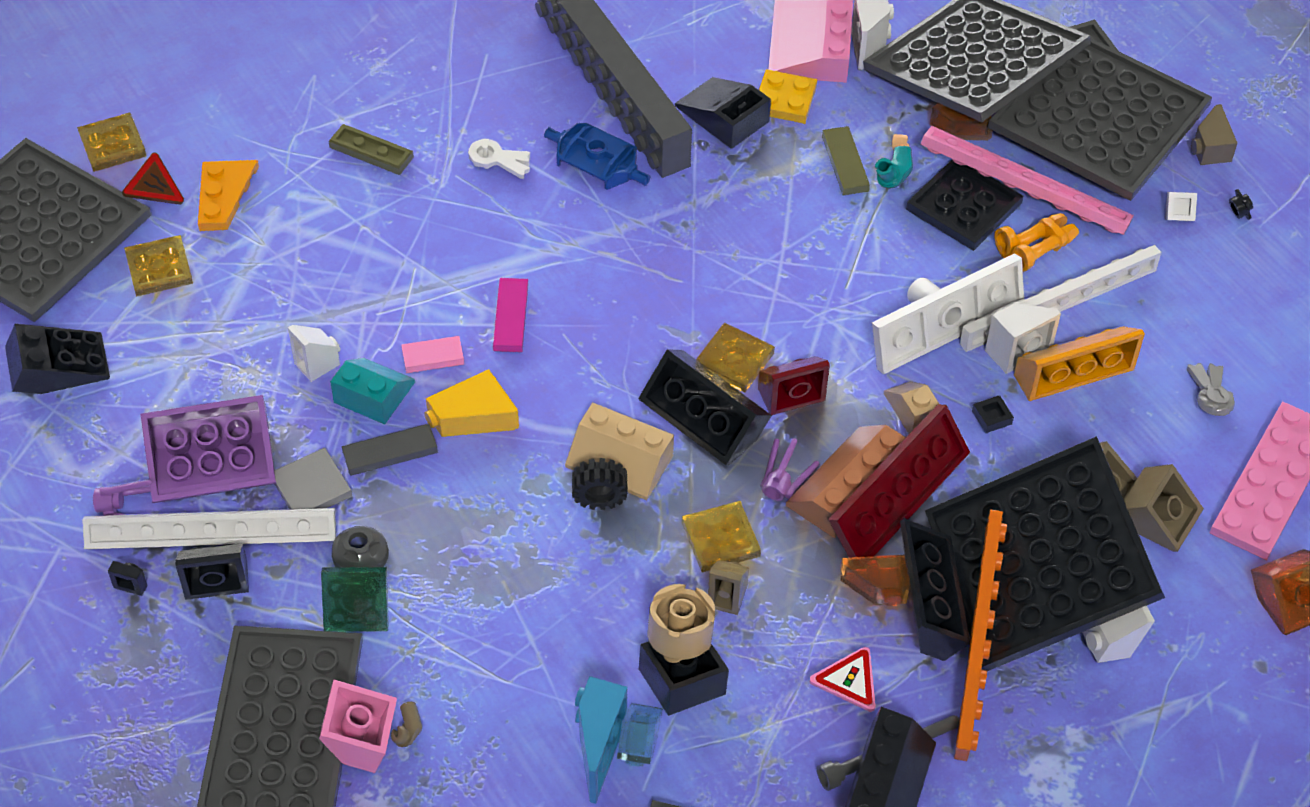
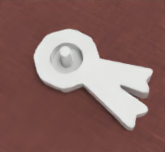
M490 139L475 141L469 148V159L476 167L488 169L498 165L520 179H524V174L530 172V152L502 150L499 143Z

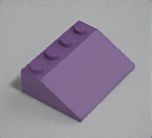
M263 395L140 414L149 480L152 481L150 485L152 503L276 484L269 424Z

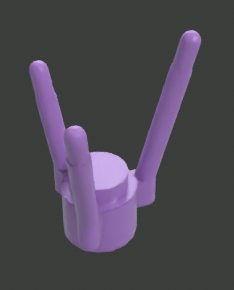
M796 438L792 439L779 468L773 472L780 442L779 439H774L765 476L760 484L764 495L772 500L782 501L784 497L790 499L794 491L819 466V462L814 461L791 484V476L785 469L798 442Z
M144 480L113 487L95 488L93 494L95 511L97 513L103 512V516L126 515L116 512L117 509L123 508V496L151 492L150 485L152 481Z

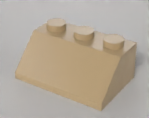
M592 402L578 425L565 467L574 471V468L576 466L580 467V463L583 461L589 464V459L600 462V458H605L607 463L610 459L614 460L615 465L620 463L627 470L628 493L647 500L673 457L674 435Z

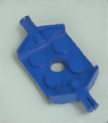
M576 123L562 133L551 127L545 130L544 137L556 142L558 145L557 166L561 165L562 160L605 181L606 190L629 180H635L644 186L650 181V175L637 170V147L588 123ZM602 148L603 150L594 152L591 149Z

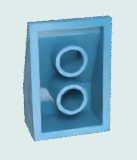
M589 676L585 688L580 687L577 692L575 706L579 708L575 722L579 723L589 801L596 804L627 722V687Z

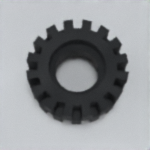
M600 458V462L589 459V464L583 461L580 463V467L576 466L574 472L572 471V497L576 503H580V506L585 508L589 505V509L595 510L596 507H600V510H605V506H609L612 509L615 508V503L621 505L623 500H626L628 494L627 470L623 468L622 464L618 463L615 465V461L611 459L607 463L605 458Z

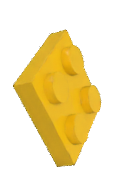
M766 69L759 90L771 98L770 117L805 124L817 88V79Z

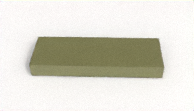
M342 124L329 140V148L401 175L414 158L412 150Z
M849 126L822 130V138L842 195L869 192L870 184Z

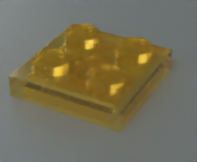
M130 112L77 127L93 172L147 156Z
M181 235L124 248L136 297L193 284Z
M724 322L696 360L731 386L745 393L759 375V371L765 367L773 356L775 346Z
M741 501L682 516L683 528L701 572L710 571L718 560L739 563L761 557V548Z

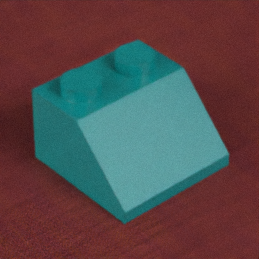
M366 358L346 360L330 383L335 404L386 424L414 385L415 379Z

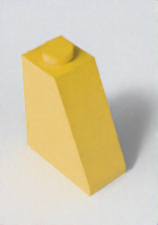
M489 369L426 398L427 411L424 412L425 419L430 424V427H435L442 437L511 431L519 428L518 409Z

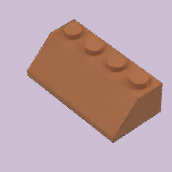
M887 425L858 427L786 502V506L833 538H836L837 535L828 519L906 437Z

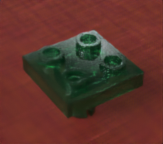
M387 567L322 568L321 584L324 631H388Z

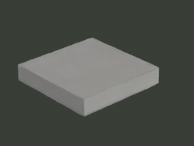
M325 448L274 470L276 480L274 485L289 510L328 508L352 497L350 487Z

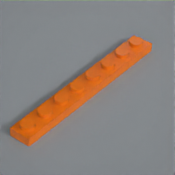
M991 509L986 524L954 759L967 761L970 750L976 751L979 732L973 731L974 720H980L983 701L977 700L979 689H985L987 670H982L981 668L983 659L988 660L990 654L991 640H986L987 629H993L995 611L990 610L991 600H997L999 581H994V573L1001 570L1003 552L997 551L999 542L1004 543L1007 530V524L1001 523L1003 511Z

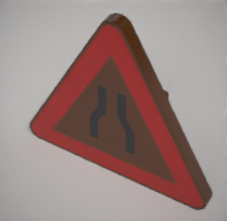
M155 152L149 156L122 191V195L129 198L179 205L184 202L178 187L161 158Z

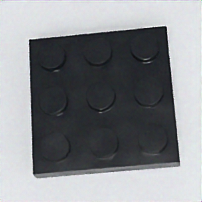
M951 160L907 202L906 210L974 251L1022 204L1024 196L991 176H983L976 169L967 165L956 164Z

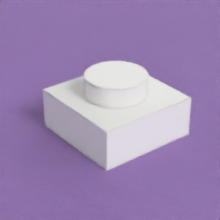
M1167 192L1165 219L1195 221L1197 193Z

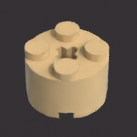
M684 584L669 585L660 589L653 597L649 609L647 636L651 646L657 652L664 655L665 660L668 662L677 663L681 660L695 658L711 647L715 604L705 591L697 587L696 591L685 589L686 585Z

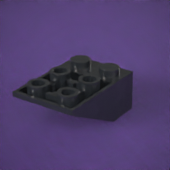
M712 77L677 101L675 107L732 149L770 121L771 98L753 85Z
M14 324L5 345L12 392L44 394L110 378L101 332Z

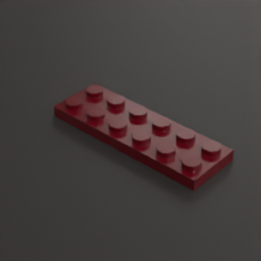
M937 404L828 519L855 568L863 569L901 528L900 521L904 518L909 519L970 453L947 405Z

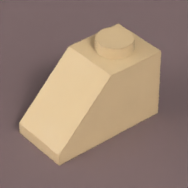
M910 381L884 390L886 399L908 434L939 404L926 384Z

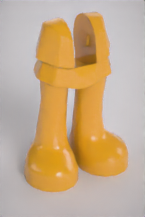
M1063 213L1042 218L1033 227L1019 234H1016L1011 227L1003 226L995 231L994 239L998 251L1003 258L1014 253L1022 258L1024 272L1031 269L1035 261L1053 249L1057 252L1061 247L1069 244L1078 236L1079 229L1074 224L1065 225L1068 218ZM1040 238L1043 239L1041 242L1031 247L1028 246L1029 244Z

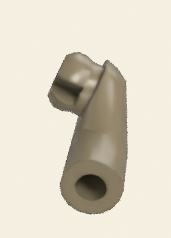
M412 701L400 706L404 723L402 726L397 727L398 731L393 729L391 732V739L398 747L411 745L422 731V723L417 706Z

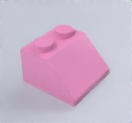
M333 680L319 739L342 764L375 773L386 754L397 698Z

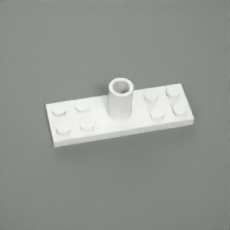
M1014 253L942 289L927 278L915 280L907 293L911 304L872 322L877 370L882 374H886L961 337L963 326L969 321L978 320L990 315L1001 307L1006 308L1024 299L1022 258Z

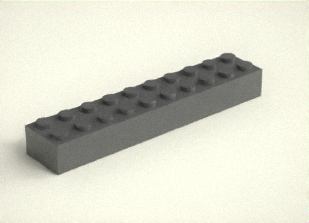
M537 0L535 8L538 15L546 20L551 33L557 35L564 50L567 49L571 54L574 64L580 66L583 70L587 82L594 85L601 100L604 99L608 104L612 116L619 119L624 132L631 135L638 151H642L647 157L650 167L653 170L656 169L662 178L691 167L692 128L594 0Z

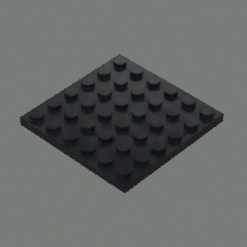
M1097 436L925 510L931 529L951 536L970 638L990 509L1003 511L1001 523L1007 524L1004 543L999 542L997 552H1003L1001 570L994 573V581H999L997 600H991L990 610L995 611L993 629H987L986 640H991L989 659H983L982 670H992L1165 598Z

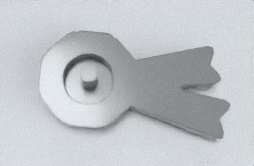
M1198 363L1196 366L1188 364V373L1201 389L1197 397L1199 407L1215 416L1229 414L1234 409L1235 401L1233 393L1221 386L1223 366L1216 367L1210 363L1206 373L1201 363Z

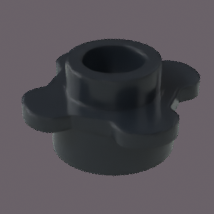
M1236 189V196L1229 199L1230 207L1238 219L1245 216L1250 220L1252 218L1250 210L1254 208L1253 203L1247 194L1242 195L1240 190Z

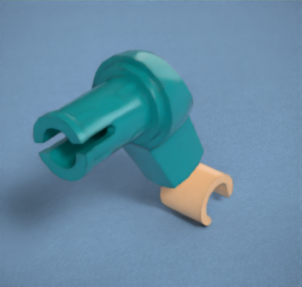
M894 134L892 139V149L894 150L892 160L881 158L875 164L877 181L884 188L890 189L899 186L913 170L912 149L907 143V135Z

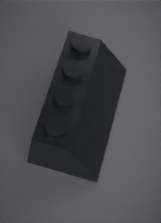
M666 350L638 398L725 465H730L757 441L772 416L684 350Z
M904 518L900 521L920 653L945 661L970 644L952 539L949 535Z
M881 706L872 722L845 807H917L936 742L913 718Z

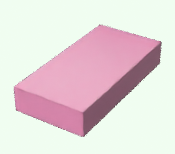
M459 336L401 345L406 373L464 365Z

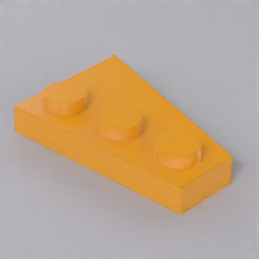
M258 160L202 162L198 213L199 231L228 230L240 206L239 201L243 193L247 192L252 175L256 174L259 168Z

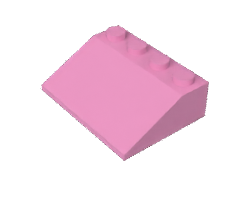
M775 0L768 70L814 78L818 81L847 83L853 0Z

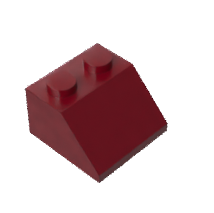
M814 356L806 359H797L780 366H771L759 371L758 390L769 414L775 415L826 401L830 368L828 360Z

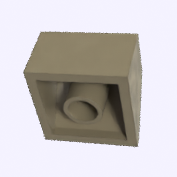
M1173 464L1145 467L1124 499L1138 534L1173 552L1180 549L1204 509Z

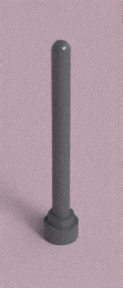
M953 715L923 729L933 739L958 728L959 717ZM862 754L841 764L828 761L817 766V775L823 788L829 791L841 786V781L845 780V776L857 771Z

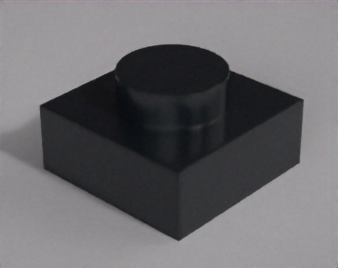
M1000 395L973 404L972 412L985 433L1012 425L1014 417Z
M112 562L108 569V574L113 588L142 596L147 588L143 570L133 563Z

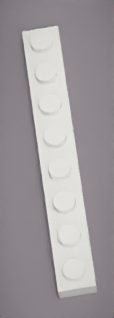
M1156 245L1146 249H1139L1132 255L1122 259H1115L1106 266L1092 269L1080 277L1068 279L1061 285L1051 289H1044L1039 294L1027 299H1021L1017 303L1057 309L1059 312L1157 271L1161 251ZM995 311L978 320H971L963 326L960 345L965 352L987 343L992 314Z
M335 508L85 516L82 519L84 549L334 541L336 539Z

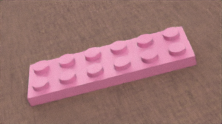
M1282 401L1212 525L1210 534L1264 560L1268 559L1310 481V413Z

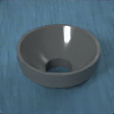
M354 526L342 531L332 545L334 566L339 572L352 578H365L376 574L384 567L389 557L386 539L382 533L369 526ZM355 537H363L368 541L362 548H353L349 545L350 541Z

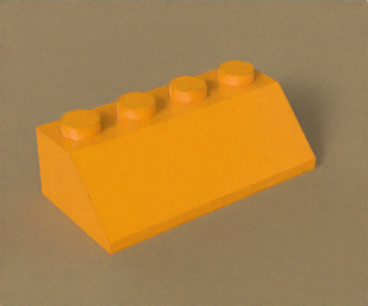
M1122 326L1115 329H1106L1101 333L1088 337H1079L1074 341L1061 345L1055 344L1037 352L1025 353L1017 358L1014 377L1028 401H1032L1133 371L1145 333L1142 329Z

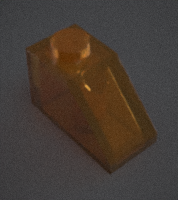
M940 103L932 107L930 126H934L963 140L988 141L992 138L993 130L988 128L991 116L980 122Z
M905 555L842 558L839 575L840 581L871 603L887 606L907 603L910 585Z

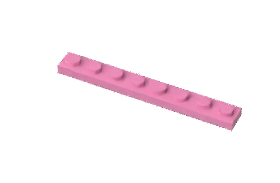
M931 126L922 138L920 145L927 147L930 152L952 158L956 164L970 166L983 176H992L999 179L1008 187H1017L1026 191L1029 196L1035 199H1044L1053 203L1057 209L1073 212L1084 221L1100 224L1111 233L1124 235L1134 216L934 126Z

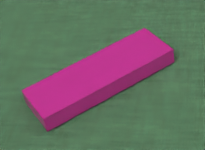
M499 279L493 351L523 352L528 279Z

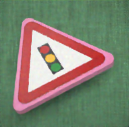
M868 647L857 650L810 677V684L869 712L875 710L870 649Z

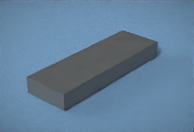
M430 424L341 446L350 476L438 453Z

